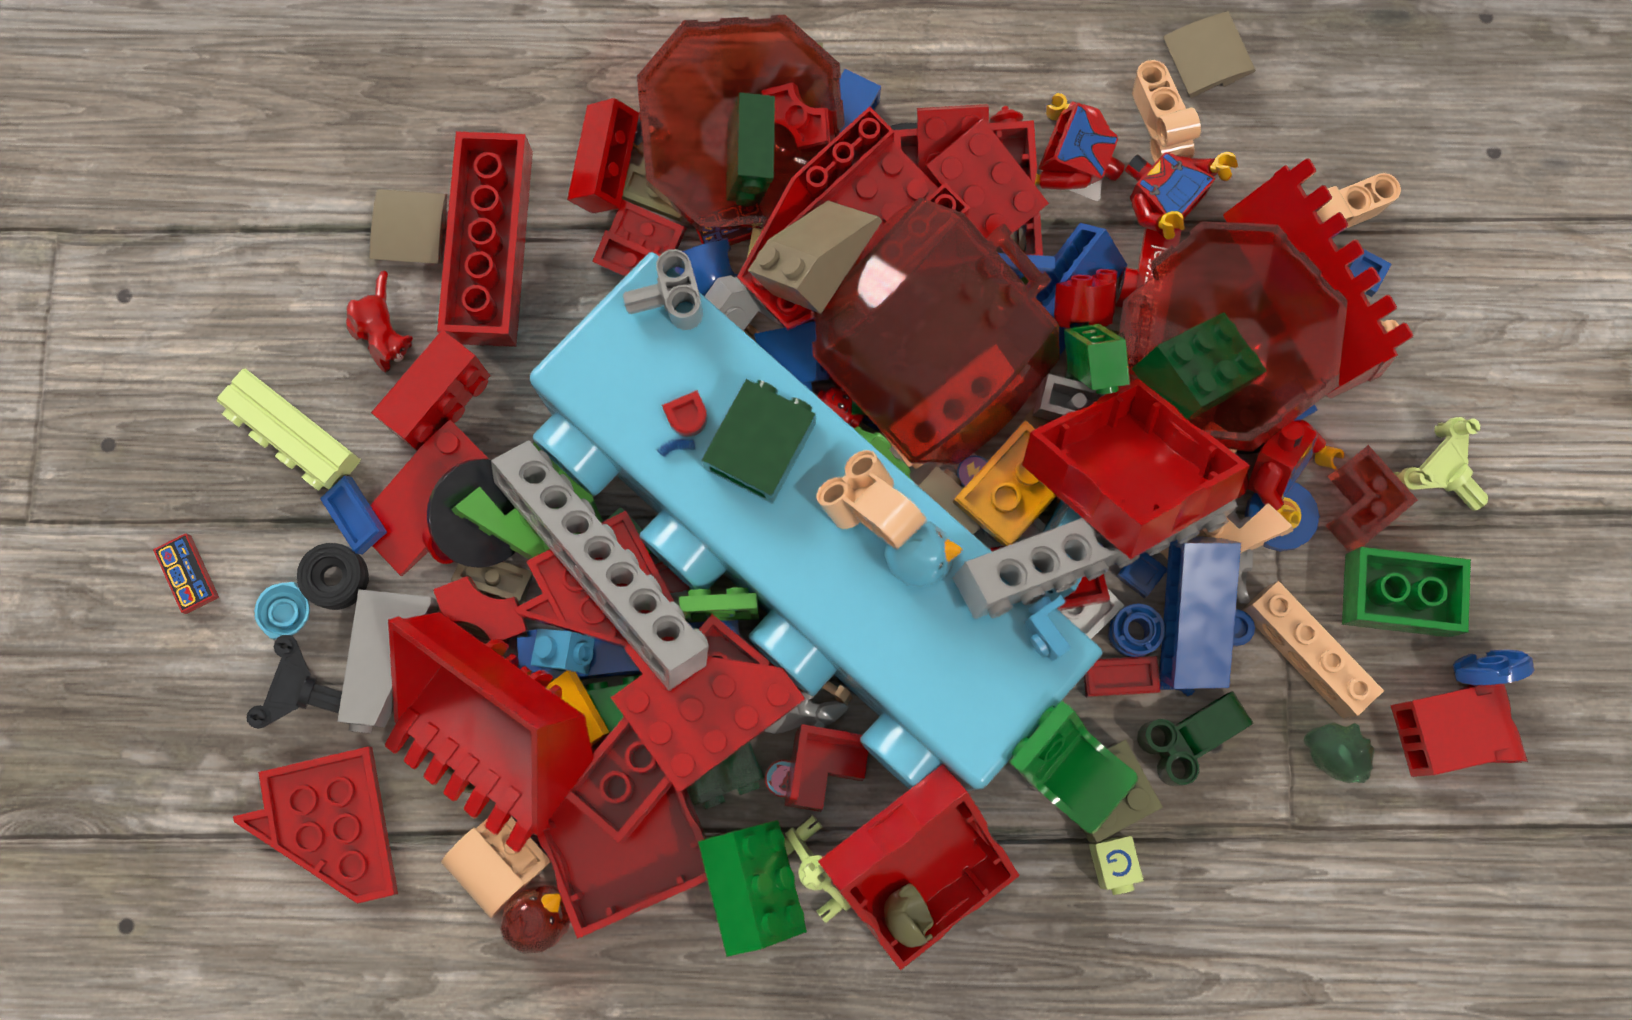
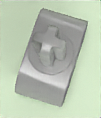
M677 249L667 250L658 257L656 263L658 284L625 292L623 294L625 307L629 314H635L664 306L673 325L682 330H691L697 327L703 318V308L691 262L683 251ZM673 267L684 269V273L677 278H671L666 275L667 271ZM682 302H690L694 305V308L688 313H678L675 311L676 307Z

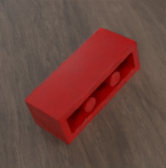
M616 98L587 105L567 198L568 201L592 214L620 208L639 112Z

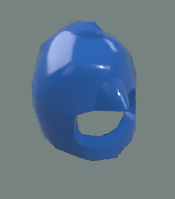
M728 238L698 245L683 251L691 262L698 291L703 296L706 295L717 278L730 275L733 277L738 276V274L732 271L728 252L731 250ZM675 267V271L681 276L684 273V269Z

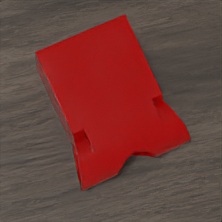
M1468 684L1457 691L1390 705L1411 777L1438 775L1485 763L1528 762L1520 733L1512 719L1511 705L1505 684Z

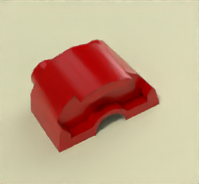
M1100 269L1096 271V275H1073L1070 281L1057 283L1054 325L1070 328L1072 323L1089 322V325L1100 324L1104 327L1112 324L1115 313L1117 271Z

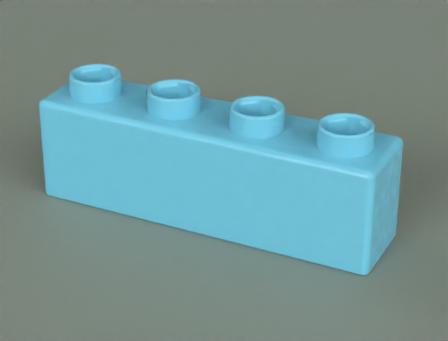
M649 252L532 370L530 383L552 415L533 434L534 442L541 450L547 453L549 458L590 495H598L617 476L656 511L658 515L640 532L639 537L650 551L691 589L709 590L724 574L737 587L748 588L749 593H756L759 607L767 615L750 632L748 638L752 644L775 667L783 668L793 683L810 696L816 695L834 675L872 709L879 718L862 735L860 741L869 753L909 790L942 764L945 765L967 791L983 789L1013 757L1012 753L1017 744L1023 738L1030 737L1039 727L1038 722L1042 714L1051 706L1056 708L1061 700L1064 699L1101 657V648L1056 609L1048 617L1070 645L1071 649L1054 661H1051L1048 655L1043 658L1031 644L1029 638L1033 635L1024 624L1032 616L1028 609L1038 601L1029 605H1024L1022 601L1015 603L1010 611L996 618H991L988 614L974 619L953 577L966 561L992 551L700 292L703 318L699 325L691 330H682L673 325L664 306L629 314L625 307L623 294L627 291L658 284L656 263L659 256L654 252ZM673 268L669 269L666 273L671 278L680 276ZM682 302L676 307L675 311L678 313H688L694 308V305L690 302ZM746 379L754 383L757 380L765 381L778 390V395L788 400H791L792 397L801 399L813 408L812 412L816 413V424L773 504L705 470L701 461ZM698 390L707 412V424L699 434L692 437H684L674 432L671 428L662 405ZM672 439L674 441L675 439H694L695 450L693 449V443L692 450L690 446L689 450L688 448L685 450V445L684 450H682L681 443V450L678 445V450H672L666 457L657 451L665 442L669 445L668 440L671 442ZM863 450L873 451L893 478V488L911 500L923 513L927 521L938 526L949 536L953 543L961 547L962 551L954 558L952 569L947 576L934 584L924 587L906 585L890 571L884 556L887 542L862 523H858L849 529L838 528L816 499L818 489L829 479L844 477L846 475V463L854 454ZM1001 578V580H1002L1006 585H1009V586H1010V584L1007 582V580H1005L1004 578Z

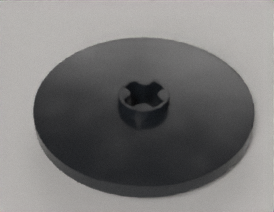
M472 459L454 466L436 483L427 506V525L433 542L446 557L464 566L482 568L499 564L516 552L509 548V544L494 535L486 534L478 529V525L465 517L462 519L454 514L451 509L478 487L482 488L504 515H507L515 507L494 483L491 459Z

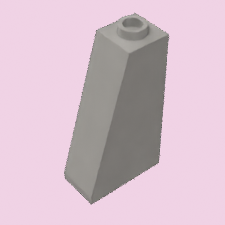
M358 590L337 721L350 724L349 731L372 733V727L385 728L394 708L388 620L397 616L409 618L436 613L439 610L436 599L428 596Z

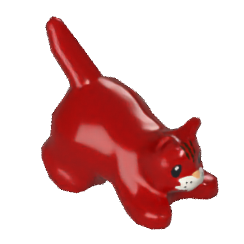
M381 271L376 279V292L374 295H367L359 300L349 301L346 307V324L349 333L355 340L365 339L368 341V350L373 360L386 373L390 370L389 360L400 362L407 353L408 348L412 347L410 342L413 340V337L411 335L401 336L393 330L386 304L387 271Z

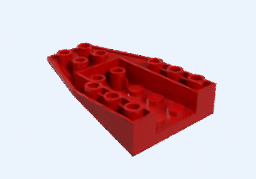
M870 106L790 179L737 276V279L786 330L792 329L892 283L966 221L970 207L946 183H943L938 188L893 142L895 131ZM826 201L878 216L882 220L881 224L821 314L772 295L748 271L768 239Z

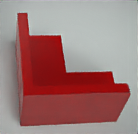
M801 724L795 733L784 806L821 812L824 806L828 776L863 781L865 779L868 750L860 741L862 735Z

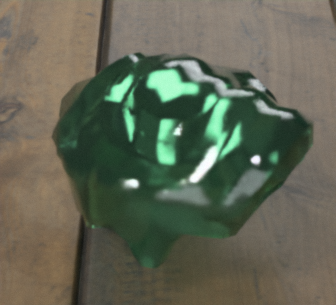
M1332 722L1314 728L1305 735L1303 741L1310 748L1315 765L1327 775L1348 784L1353 782L1365 783L1366 780H1369L1373 770L1375 750L1371 745L1370 739H1366L1361 734L1358 724L1353 723L1344 727Z

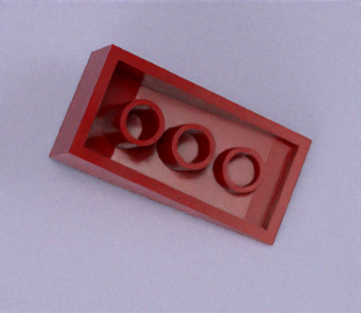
M451 420L446 422L417 450L370 505L387 531L372 547L400 576L406 574L428 553L422 540V533L427 526L429 498L439 479L448 470L462 462L472 459H489Z

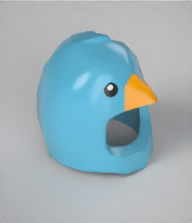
M926 521L899 549H895L887 543L884 556L891 573L906 585L924 587L934 584L947 576L952 569L954 558L961 553L962 549L953 543L949 536L938 526Z

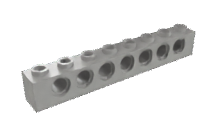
M528 440L491 460L494 483L668 690L706 666L709 645L704 634L697 628L693 630L685 621L684 613L678 604L673 601L669 602L666 599L657 580L652 575L647 576L640 569L638 560L629 549L624 550L621 547L612 528L606 523L602 525L595 517L591 504L585 498L580 499L576 495L570 480L566 475H559L556 472L549 456L544 450L538 451L531 441ZM595 558H605L604 560H595ZM620 583H624V584H627L628 586L619 587V586H616V585H617V584H620ZM640 610H649V611H651V613L642 614V613H639L638 611H640ZM668 636L673 637L675 640L664 641L660 638Z
M1233 500L1144 552H1148L1149 556H1152L1166 549L1172 541L1177 540L1179 544L1193 539L1202 529L1206 528L1208 532H1213L1228 523L1227 516L1238 505ZM1081 518L966 561L955 574L953 580L974 619L988 614L991 618H996L1010 611L1015 603L1022 601L1024 605L1032 604L1045 596V592L1054 588L1057 593L1062 592L1075 585L1077 579L1086 576L1088 580L1095 579L1107 572L1109 566L1117 563L1118 567L1122 568L1133 563L1140 556L1137 555L1130 560L1087 521ZM1034 566L1038 567L1041 572L1037 571ZM1001 578H1004L1005 580H1007V582L1010 584V586H1009V585H1006V584L1001 580Z

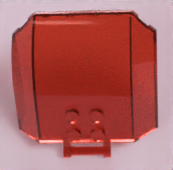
M918 198L894 213L869 240L821 314L810 310L811 319H815L816 341L812 343L813 357L911 464L937 462L946 465H956L980 449L1015 416L1059 361V323L1036 298V295L1052 279L1044 270L1040 272L1010 236L1012 232L1005 224L997 227L985 238L964 213L923 198ZM998 246L1029 281L1027 285L1023 283L996 251Z

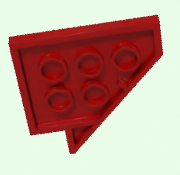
M625 510L602 522V525L606 523L612 528L617 542L624 550L629 549L638 560L640 569L647 576L652 575L657 580L666 599L669 602H675L644 543L641 541L627 511ZM551 549L526 561L543 594L514 608L518 616L621 647H626L629 644ZM595 558V560H604V559H605V558ZM620 583V584H617L616 586L625 587V586H628V585H627V584H624V583ZM640 610V611H638L639 613H642V614L651 613V611H649V610ZM668 636L660 638L664 641L675 640L673 637Z
M629 644L624 649L642 675L611 697L678 793L684 791L805 701L804 696L781 667L708 656L704 668L668 690Z
M363 747L258 772L264 809L233 816L234 823L357 904L398 894L373 747Z

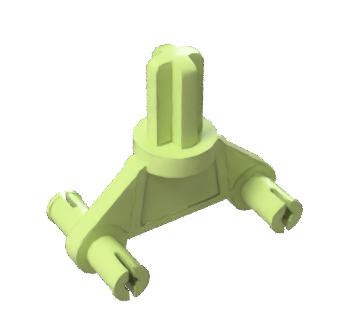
M1455 417L1450 418L1446 423H1438V426H1435V434L1440 438L1446 437L1445 440L1419 468L1409 467L1401 472H1394L1390 476L1391 485L1394 487L1402 486L1408 490L1444 488L1448 492L1454 491L1471 510L1476 511L1488 503V495L1471 478L1473 471L1468 466L1469 434H1476V431L1480 430L1479 421Z
M812 815L797 830L792 827L785 833L787 837L785 838V848L787 855L795 850L802 861L799 868V879L802 884L811 890L824 889L833 897L820 909H817L819 916L830 910L822 918L825 923H828L842 909L848 911L851 906L818 861L824 856L814 855L805 840L822 828L818 822L809 829V826L817 820Z

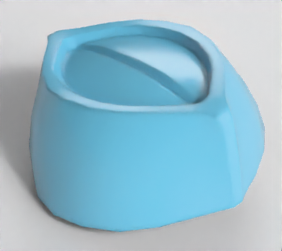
M285 582L275 584L266 588L257 599L254 609L255 620L261 630L275 641L282 635L292 636L298 633L308 621L310 602L303 596L297 583Z

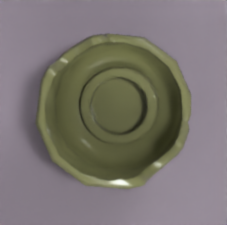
M908 883L888 896L884 904V922L893 938L906 947L922 946L932 939V934L925 936V933L933 926V919L921 894L914 885Z

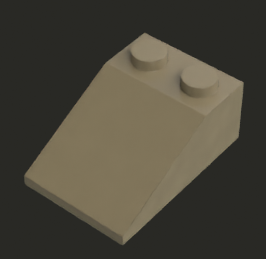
M826 201L768 239L748 271L772 295L821 314L882 220L878 216Z

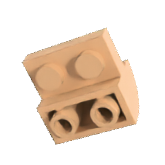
M512 817L498 835L492 834L485 828L487 819L477 828L473 827L450 849L441 862L490 918L495 916L514 899L528 883L551 863L550 859L531 838H529L519 853H516L506 845V841L516 824Z

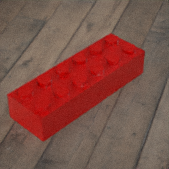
M456 131L437 332L440 333L441 330H444L462 345L517 347L533 151L525 134Z
M713 614L699 628L709 645L708 657L771 666L770 661ZM625 717L594 751V759L566 796L570 802L618 843H624L673 785Z

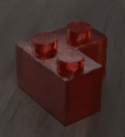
M1367 445L1327 476L1351 504L1325 526L1346 550L1351 552L1367 544L1417 502L1418 499L1373 449Z

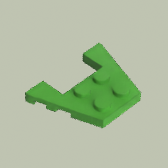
M534 442L533 445L537 448V450H541L539 446ZM551 460L556 472L559 475L564 474L567 476L576 495L580 499L585 498L591 504L595 517L602 523L603 520L592 495L581 488ZM478 487L451 509L454 514L462 519L465 517L478 525V529L486 534L494 535L509 544V548L528 560L550 549L516 508L507 515H504L481 487Z

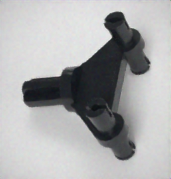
M290 635L278 637L274 642V651L281 657L263 706H254L248 711L247 723L253 728H264L299 708L306 709L308 705L339 714L342 691L317 684V678L311 676L297 640Z

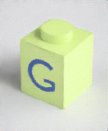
M1123 835L1102 840L1098 843H1089L1101 889H1111L1112 895H1118L1134 891L1133 884L1144 881L1132 836Z

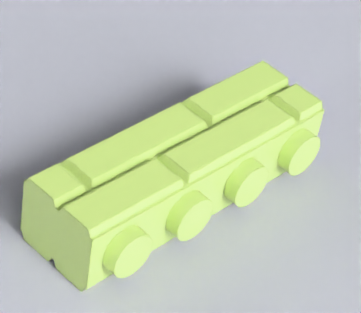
M246 368L242 369L231 381L232 384L228 385L217 397V402L226 408L222 415L238 427L243 422L252 429L248 434L252 439L264 448L269 444L273 445L279 450L275 457L291 469L296 465L305 471L302 478L318 491L323 486L330 489L343 476L350 475L360 463V458Z

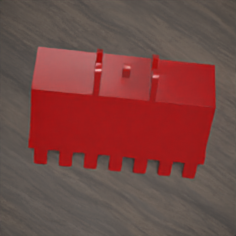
M1306 158L1291 170L1287 165H1284L1274 173L1272 178L1225 212L1223 217L1256 272L1255 275L1236 287L1237 295L1241 296L1244 293L1251 295L1265 288L1273 304L1259 312L1261 318L1264 321L1279 313L1288 328L1268 341L1266 346L1269 350L1274 348L1280 349L1296 342L1325 395L1331 399L1364 382H1371L1381 377L1398 356L1395 349L1413 338L1414 334L1407 323H1402L1389 332L1385 330L1380 320L1395 311L1397 306L1391 295H1386L1373 304H1370L1364 293L1379 283L1381 278L1374 267H1370L1354 277L1348 265L1364 254V250L1356 239L1341 249L1337 248L1332 238L1347 228L1348 222L1341 212L1336 213L1325 222H1322L1317 211L1332 200V195L1326 185H1321L1308 196L1306 195L1301 184L1316 173V168L1311 159Z
M440 612L409 618L397 616L389 619L388 630L394 722L396 724L385 743V747L396 754L408 738L412 736L415 740L404 758V762L412 769H417L429 751L435 754L423 777L432 785H436L449 767L455 770L443 791L444 795L453 802L457 801L469 783L474 785L475 788L464 806V811L473 818L478 817L490 799L493 800L496 804L485 823V828L492 834L498 835L511 816H513L518 821L512 829L506 845L516 853H519L533 833L540 836L548 825L549 819L594 759L585 715L561 699L562 689L556 684L550 689L546 688L553 679L551 674L545 670H538L532 673L526 666L519 669L518 658L513 653L506 658L502 657L509 645L501 639H494L484 644Z

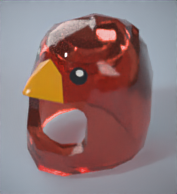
M551 885L532 887L511 897L504 907L500 925L501 934L507 945L523 954L539 953L555 946L567 933L571 922L557 887ZM559 905L561 906L562 919H560L559 912H558V911H559Z

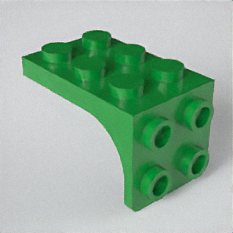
M1061 700L1056 708L1051 706L1042 714L1038 722L1040 727L1030 738H1023L1017 744L1012 753L1014 758L1010 763L1033 788L1087 833H1095L1138 781V775L1103 746L1086 729L1076 712Z

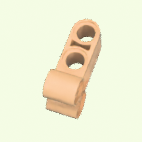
M1155 60L1143 62L1138 67L1132 94L1151 136L1150 150L1153 161L1156 162L1165 152L1193 157V139L1199 138L1201 133L1200 120L1196 110L1193 107L1185 108L1170 73L1163 63Z
M1381 173L1340 190L1337 186L1330 187L1328 190L1332 195V200L1319 209L1317 214L1322 222H1325L1336 213L1341 212L1348 222L1347 228L1371 219L1385 210L1399 197L1401 193L1400 184L1392 175Z
M863 450L854 454L846 463V475L842 478L834 477L822 484L816 494L818 503L838 528L849 529L858 523H862L895 549H899L927 521L923 513L911 500L893 488V478L876 454L870 450Z

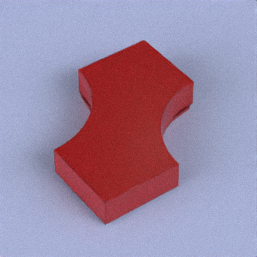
M793 82L762 90V95L775 96L774 126L787 128L793 134L797 148L802 153L823 149L835 138L832 111L828 108H812L807 106L799 94L798 86Z
M469 576L433 589L441 613L454 623L469 622L478 626L487 634L490 641L494 639L506 641L529 631L525 618L518 616L514 609L519 606L517 597L507 599L491 598L482 593Z

